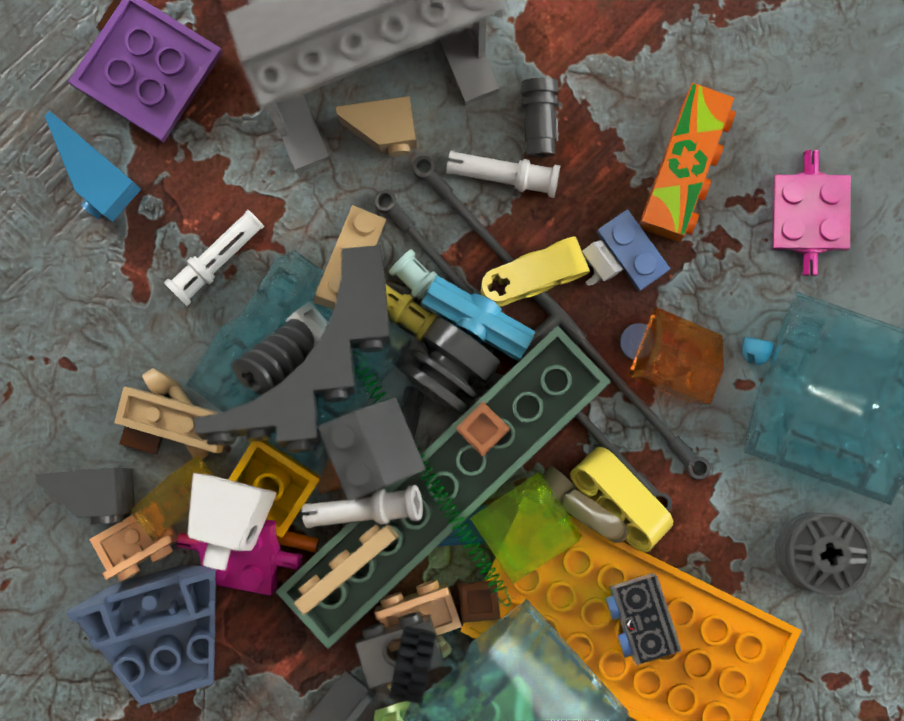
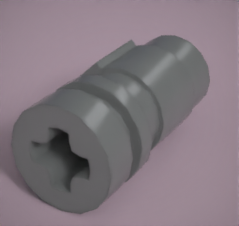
M530 78L522 81V96L525 97L522 99V107L526 109L524 120L526 156L551 157L556 155L555 142L558 141V118L555 116V107H558V98L555 97L558 95V80Z

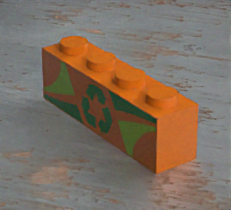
M695 83L691 84L686 93L639 222L643 230L676 242H680L685 234L692 235L699 218V214L694 213L698 199L704 201L712 180L706 178L710 165L717 166L724 148L723 145L718 144L722 131L729 132L736 115V111L730 110L734 97Z

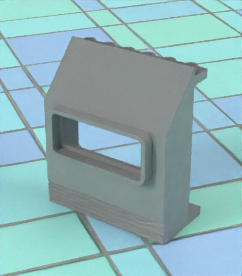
M247 0L248 5L226 13L240 60L245 68L262 111L267 109L283 139L296 173L330 160L304 93L311 92L422 46L429 45L437 40L465 106L499 92L498 84L485 56L487 17L492 15L499 17L505 14L502 0Z

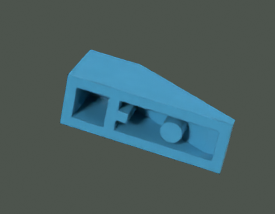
M49 110L45 118L73 187L85 199L81 206L96 219L104 215L113 222L141 188Z

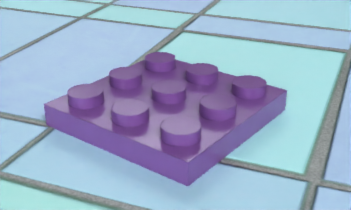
M121 0L68 83L164 143L223 51L220 47L146 1Z

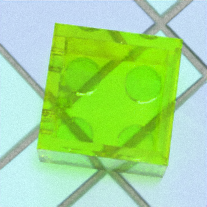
M540 472L470 517L513 584L579 542L582 537Z

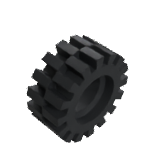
M404 626L389 698L421 704L431 665L436 632Z

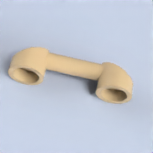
M154 368L142 374L144 382L153 394L160 396L169 394L171 399L192 404L180 383L169 375ZM185 444L197 462L209 455L210 451Z

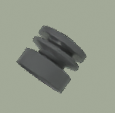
M436 317L422 336L433 349L432 353L427 355L422 351L413 349L410 354L422 364V367L418 370L404 361L399 370L408 377L414 388L442 408L451 409L463 415L469 407L456 397L457 394L461 392L475 400L478 395L467 383L470 376L478 381L487 383L501 362L466 333L446 320Z
M805 512L791 518L782 527L775 543V555L781 573L792 584L822 595H841L855 589L866 577L871 564V545L864 530L852 519L837 513ZM826 547L833 548V554L828 556V560L821 559L820 553L825 552Z

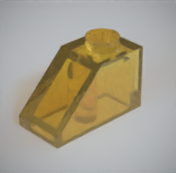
M198 455L166 477L130 510V513L153 541L189 515L194 473L214 476Z

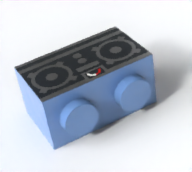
M650 573L609 586L611 596L605 599L612 620L619 618L623 634H619L617 637L625 658L631 656L632 661L636 665H640L682 651L656 574Z

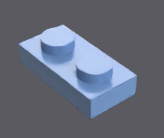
M628 209L597 230L596 233L621 264L623 271L638 292L671 269Z

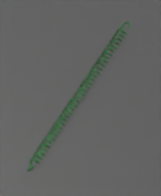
M354 352L353 355H354V354H359V355L363 358V360H364V363H362V364L355 370V374L362 373V374L358 377V380L366 379V380L362 383V386H368V385H370V386L366 389V392H372V391H374V392L370 395V398L373 399V398L378 397V398L374 401V404H376V402H377L382 396H384V395L386 394V392H383V393H381V394H379V395L373 396L378 390H380V389L382 388V385L379 386V387H377V388H374V389H372V390H369L375 383H377V382L379 381V379H377V380H375V381H372V382H370V383H368V384H365L372 376L375 375V373H372V374H370V375H368V376H366V377L360 378V377H361L362 375H364L368 370H370L371 367H368V368H366V369H364V370H362V371L356 372L359 368H361V367L366 363V360L364 359V357L362 356V354H360L359 352ZM429 460L424 461V465H427ZM433 467L426 468V470L428 471L424 473L420 479L423 480L428 477L431 478L425 482L424 486H428L430 484L435 483L428 490V492H433L437 489H440L432 496V498L434 499L444 495L436 502V505L448 501L444 506L440 508V511H444L446 509L451 508L444 515V517H448L457 513L448 521V524L460 520L457 524H455L452 527L451 530H455L464 526L458 533H456L455 536H460L464 533L469 532L459 542L462 543L473 538L469 543H467L463 547V549H467L471 546L476 545L471 551L468 552L467 555H471L478 551H481L471 560V562H474L478 559L485 557L481 562H479L475 566V568L488 564L482 571L479 572V574H483L485 572L493 570L483 579V581H486L492 577L497 576L492 582H490L487 585V587L500 583L494 590L491 591V593L493 594L499 590L505 589V593L509 599V604H504L501 601L500 597L499 601L504 606H510L511 600L506 592L508 587L505 586L499 588L503 584V580L495 582L499 578L500 574L490 576L496 570V568L494 567L487 569L492 564V561H488L481 564L487 559L488 555L478 557L484 551L483 548L474 551L480 545V542H476L469 545L476 539V536L466 538L472 532L471 529L462 532L468 526V523L457 526L464 520V517H460L453 520L457 515H459L460 511L458 510L453 513H450L456 507V504L444 508L452 501L453 498L441 501L448 495L449 492H444L442 494L437 495L445 486L442 485L435 489H432L441 481V479H437L433 482L428 483L437 475V473H433L424 477L428 472H430L433 469Z

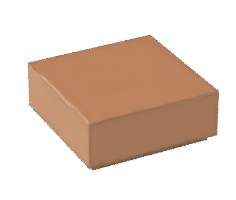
M484 402L455 428L482 457L511 430Z

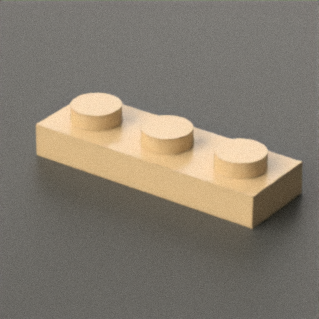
M352 205L315 293L314 303L334 310L341 281L342 249L376 245L386 218Z
M123 387L114 423L213 453H222L224 445H208L207 440H202L195 434L194 418L219 412L133 387Z
M377 524L359 538L363 544L353 554H350L346 549L328 564L332 571L323 579H320L316 574L298 589L302 596L294 604L303 615L311 611L399 537L398 533L390 524L383 529Z

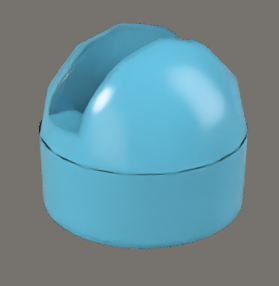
M744 337L742 355L750 364L754 360L756 365L764 364L772 354L774 342Z

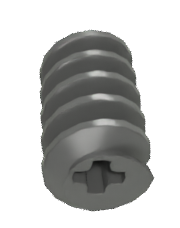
M290 319L284 326L279 327L273 334H270L262 342L255 345L252 350L247 351L241 358L236 359L232 365L234 374L242 385L261 396L282 383L307 358L314 348V336L304 322L298 319Z

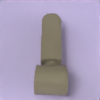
M552 465L547 468L530 493L531 496L556 509H563L613 543H621L628 536V528L623 521L576 490L574 484Z

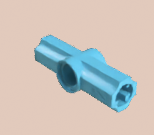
M436 276L420 306L454 324L455 327L478 343L482 344L485 342L517 361L522 358L535 334L534 330L502 313L500 306L489 298L475 293L471 295L439 276Z

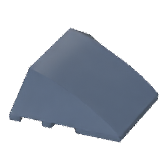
M180 565L112 585L71 608L66 613L72 622H77L90 638L89 643L94 649L98 648L113 666L112 671L140 705L214 684L216 569Z

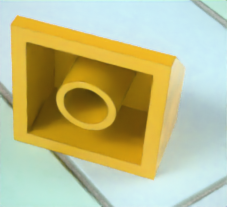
M264 440L252 441L228 480L276 492L274 502L266 519L276 521V535L283 538L299 515L303 505L310 498L321 476Z

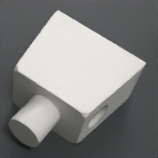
M194 473L188 536L189 538L208 543L203 561L204 566L226 570L231 549L251 551L254 548L274 502L276 492L212 475Z

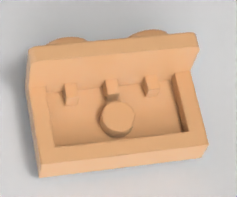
M155 501L127 517L123 522L113 525L89 540L106 569L102 573L105 580L117 577L119 582H122L140 572L138 564L151 558L152 562L155 563L173 553L171 545L177 542L178 536L159 501Z
M437 579L416 586L417 592L403 597L401 592H397L383 597L380 600L381 605L376 606L374 612L377 620L380 623H384L385 627L399 624V618L409 613L421 612L422 616L431 614L437 636L462 627L448 583L439 584ZM394 639L388 644L391 652L399 650L401 639Z

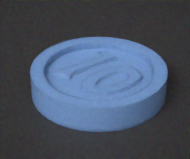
M641 323L627 327L620 338L622 352L626 357L635 361H642L651 357L658 345L655 331L648 325Z

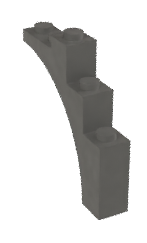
M381 245L342 249L341 281L335 308L323 335L307 358L282 383L257 399L226 412L194 418L195 434L199 438L207 440L208 445H224L231 443V437L247 436L248 441H264L271 439V433H276L277 443L282 448H288L289 453L308 452L312 450V445L321 444V436L318 426H320L318 398L324 397V402L333 403L346 401L348 399L347 395L356 394L353 349L359 348V351L362 353H374L383 350V346L391 345Z

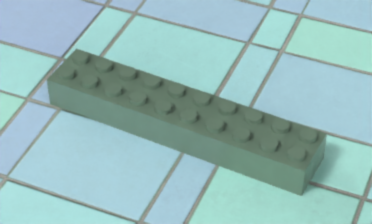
M558 326L422 453L425 454L422 458L423 462L429 460L425 468L433 467L424 477L437 473L428 483L441 479L432 489L444 485L445 487L437 495L444 492L449 493L441 501L453 498L444 508L456 504V507L450 513L460 511L459 515L453 520L464 517V520L468 518L611 383ZM482 402L511 429L483 457L455 429ZM428 470L400 480L385 488L387 492L403 491L408 486L416 485L422 498V517L420 520L412 521L410 517L390 519L388 524L376 523L374 520L349 522L276 591L281 599L327 649L454 531L451 530L452 527L460 521L448 524V521L457 513L444 517L451 508L440 511V508L448 501L436 505V502L444 495L433 499L432 496L440 489L428 492L435 483L424 486L425 482L431 477L423 480L420 478ZM377 524L383 529L390 524L399 537L311 611L303 615L294 604L302 596L298 589L316 574L320 579H323L332 571L328 564L346 549L350 554L363 545L359 538Z

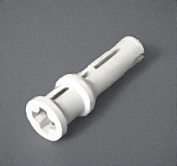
M452 150L449 153L448 158L450 161L447 162L446 174H456L515 185V189L518 192H524L527 189L548 193V197L551 198L555 197L560 165H554L553 168L531 164L530 160L527 159L520 160L518 164L458 153Z
M247 210L198 258L196 256L190 257L187 260L188 265L172 280L167 279L164 284L188 306L191 303L190 298L206 283L210 285L215 278L213 274L264 225L252 212Z
M411 485L406 490L395 492L379 489L373 492L370 497H362L352 501L346 499L314 504L306 503L303 505L302 512H309L310 515L302 516L306 528L374 520L376 523L388 524L390 519L407 517L415 521L420 520L422 517V498L416 485Z

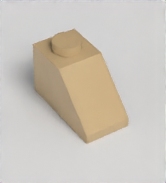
M410 96L336 107L340 124L381 154L388 153L390 157H399L409 154L410 149H417Z

